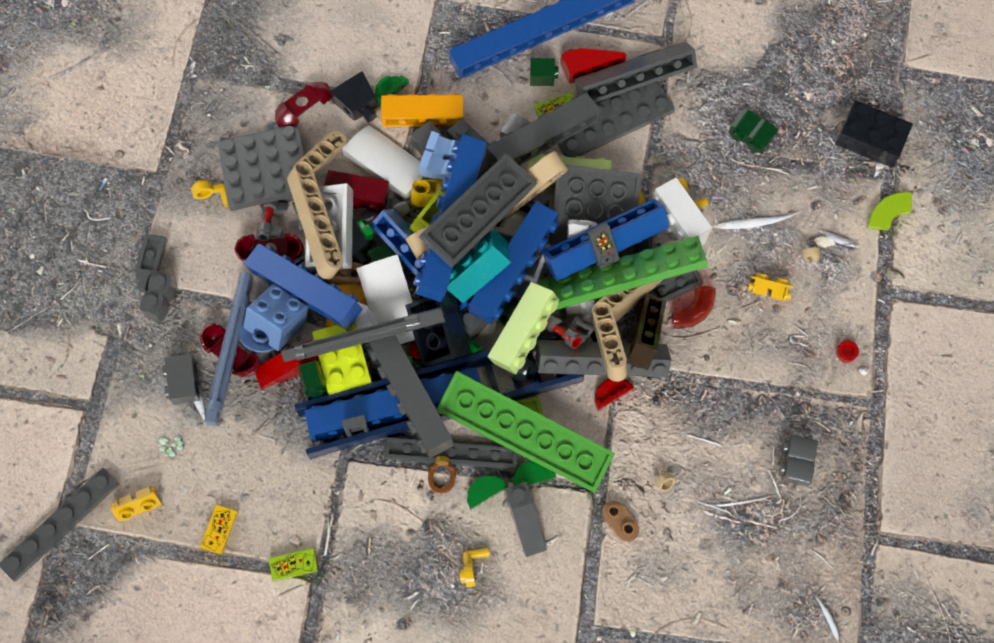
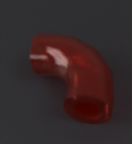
M711 286L696 287L694 300L689 306L674 307L672 310V329L690 328L704 321L713 310L716 288Z

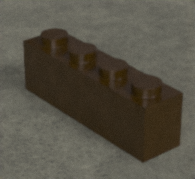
M646 293L637 314L627 363L637 368L649 369L658 349L666 300Z

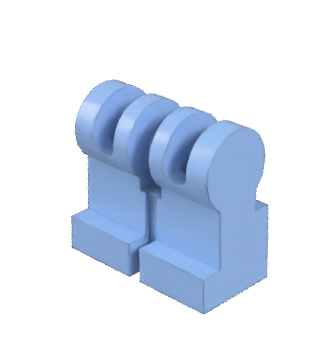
M431 131L426 150L419 165V175L435 180L436 178L444 180V177H448L449 171H446L450 158L453 159L455 154L451 152L455 140L441 137L439 133Z

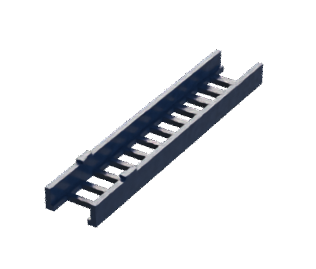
M556 332L538 336L535 347L529 351L528 355L534 359L533 352L537 350L538 340H559L561 336ZM491 350L415 371L419 379H433L443 373L453 374L468 367L473 369L486 366L492 389L500 393L491 366L494 363L487 357ZM537 369L534 377L535 382L521 388L519 381L512 377L515 390L503 393L502 395L516 401L583 382L585 375L570 374L562 377L561 374H556V379L542 382ZM387 379L297 403L294 404L295 410L299 418L305 417L304 411L309 410L312 406H325L335 400L345 401L353 399L354 396L359 394H373L379 389H387L386 385L389 383ZM439 413L442 421L450 420V418ZM409 420L400 423H389L388 426L375 429V427L369 428L368 432L347 437L345 434L344 439L333 441L332 438L323 440L324 444L306 449L309 459L408 432L410 430L406 422Z

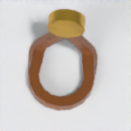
M445 456L435 457V463L430 465L428 470L429 486L431 490L439 494L447 493L454 487L457 473L456 468L449 464L450 459ZM440 466L450 469V484L445 488H437L433 484L435 468Z

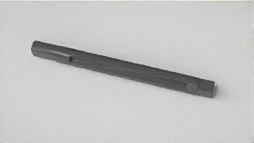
M439 307L294 346V348L281 352L284 362L296 359L299 361L446 322L443 308Z

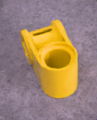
M419 179L414 181L411 191V203L417 207L426 206L438 190L444 193V190L440 187L443 180Z

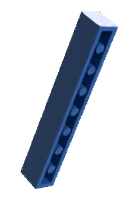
M462 134L459 141L455 140L451 151L455 154L453 159L450 158L446 171H449V175L444 177L441 186L444 193L443 196L439 195L436 203V208H439L438 214H434L431 224L477 181L487 142ZM428 247L427 253L423 252L419 265L423 266L421 273L418 272L415 277L414 285L417 286L415 294L441 302L446 294L453 268L449 267Z
M468 367L460 370L459 373L481 383L477 368L472 369ZM443 373L433 379H420L436 409L455 373ZM379 389L369 395L359 394L354 396L353 399L345 401L335 400L325 406L315 405L309 410L304 411L312 442L345 435L342 420L364 415L369 428L408 418L406 414L403 416L400 414L396 405L399 401L396 396L391 397L387 389Z

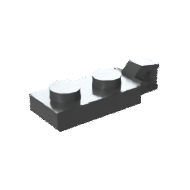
M145 234L135 268L136 280H139L137 288L140 290L139 292L146 293L148 291V283L151 276L160 270L168 241L166 237Z

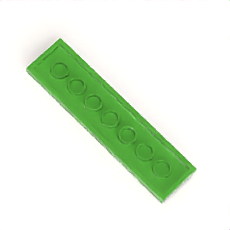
M698 235L687 237L674 243H667L653 249H646L632 255H625L619 258L620 260L603 269L594 265L579 270L564 279L556 281L552 277L542 279L537 284L555 293L559 299L556 309L558 310L709 266Z
M458 371L455 372L436 409L442 415L594 493L615 454Z

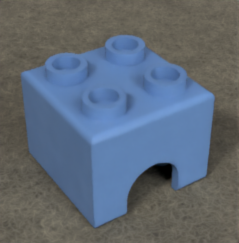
M273 284L246 308L244 329L252 334H255V329L264 331L269 338V345L279 351L305 325L308 306Z

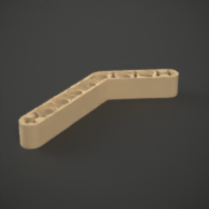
M339 131L330 132L297 161L287 177L316 270L322 278L328 280L332 279L343 266V258L315 176L338 156L346 144L347 139L345 135Z
M557 151L549 153L526 171L537 182V185L505 217L518 211L568 171ZM429 226L413 233L406 239L417 259H421L423 252L427 253L428 246H425V243L419 236Z
M667 240V241H665V242H664L662 245H660V246H663L664 244H667V243H674V242H677V241H676V240ZM662 280L603 296L592 307L594 330L605 370L610 380L621 381L627 376L626 355L616 322Z

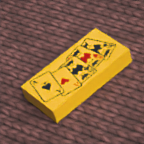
M216 504L199 548L223 555L239 512Z

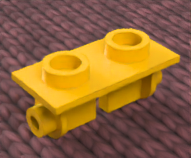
M756 273V276L750 275V278H753L754 281L753 283L749 282L747 290L751 291L752 294L766 296L768 289H771L770 298L782 301L790 300L791 292L788 289L794 288V286L789 285L790 281L777 278L776 282L768 280V275Z
M148 486L135 492L136 499H133L131 494L115 499V502L111 503V512L121 522L161 506L162 503L157 497L156 487Z

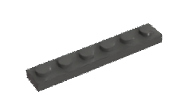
M105 468L100 469L0 562L1 569L12 581L16 582L120 484Z

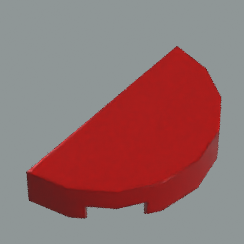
M605 380L598 386L595 393L594 404L597 411L634 390L635 387L627 380Z

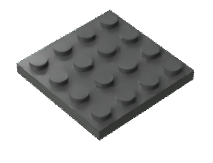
M298 124L217 142L230 212L293 197L287 177L296 162L305 155Z
M566 165L568 171L557 179L555 183L553 210L559 213V226L554 234L550 232V247L567 239L568 220H589L600 224L637 207L642 173ZM634 245L621 252H617L618 256L632 255Z

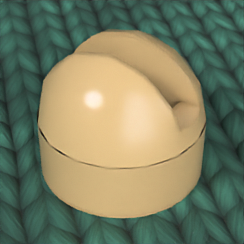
M819 248L802 250L803 258L807 263L811 264L812 259L816 263L820 259Z
M661 472L659 477H655V484L662 492H666L673 487L675 479L669 473Z

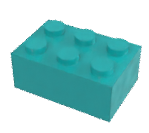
M492 228L453 267L447 290L462 303H465L511 263L507 240Z

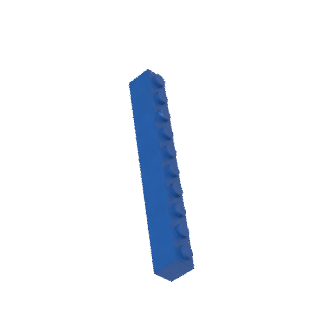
M560 0L558 3L545 6L533 14H526L517 21H510L501 28L492 29L485 35L474 37L469 42L455 45L449 50V61L459 79H462L630 5L635 0Z

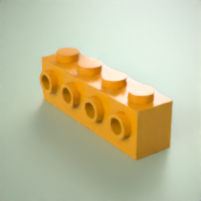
M451 93L448 95L388 94L387 96H381V120L383 127H421L428 121L434 126L452 127L461 118L464 120L463 95Z

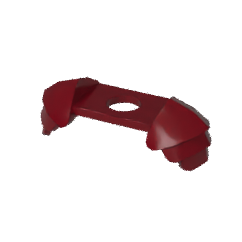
M323 81L310 82L284 103L279 104L275 110V121L278 127L297 125L299 123L297 117L319 101L322 104L330 101L331 94L328 84ZM300 97H305L308 102L305 106H298L296 100Z
M285 233V238H270L268 241L255 239L254 235L250 234L238 239L234 250L237 257L242 262H245L258 243L264 247L268 243H273L276 245V251L279 256L286 255L294 261L300 257L304 246L296 235Z
M215 323L203 327L200 333V343L207 353L212 352L219 358L226 329ZM238 346L232 373L240 377L256 375L259 366L258 355L254 351L248 354Z

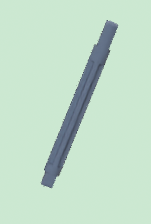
M247 272L240 273L206 408L204 422L210 426H218L240 339L239 330L244 322L253 277Z

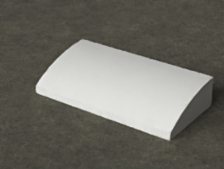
M370 125L358 132L342 148L343 155L375 179L389 181L390 189L406 201L411 198L413 182L419 179H427V177L419 175L421 161Z
M347 183L319 187L343 258V266L340 269H352L353 189ZM306 239L305 267L316 270Z
M398 254L356 268L369 310L376 313L378 323L408 316L405 305L412 303V299ZM413 331L395 335L400 345L415 340Z

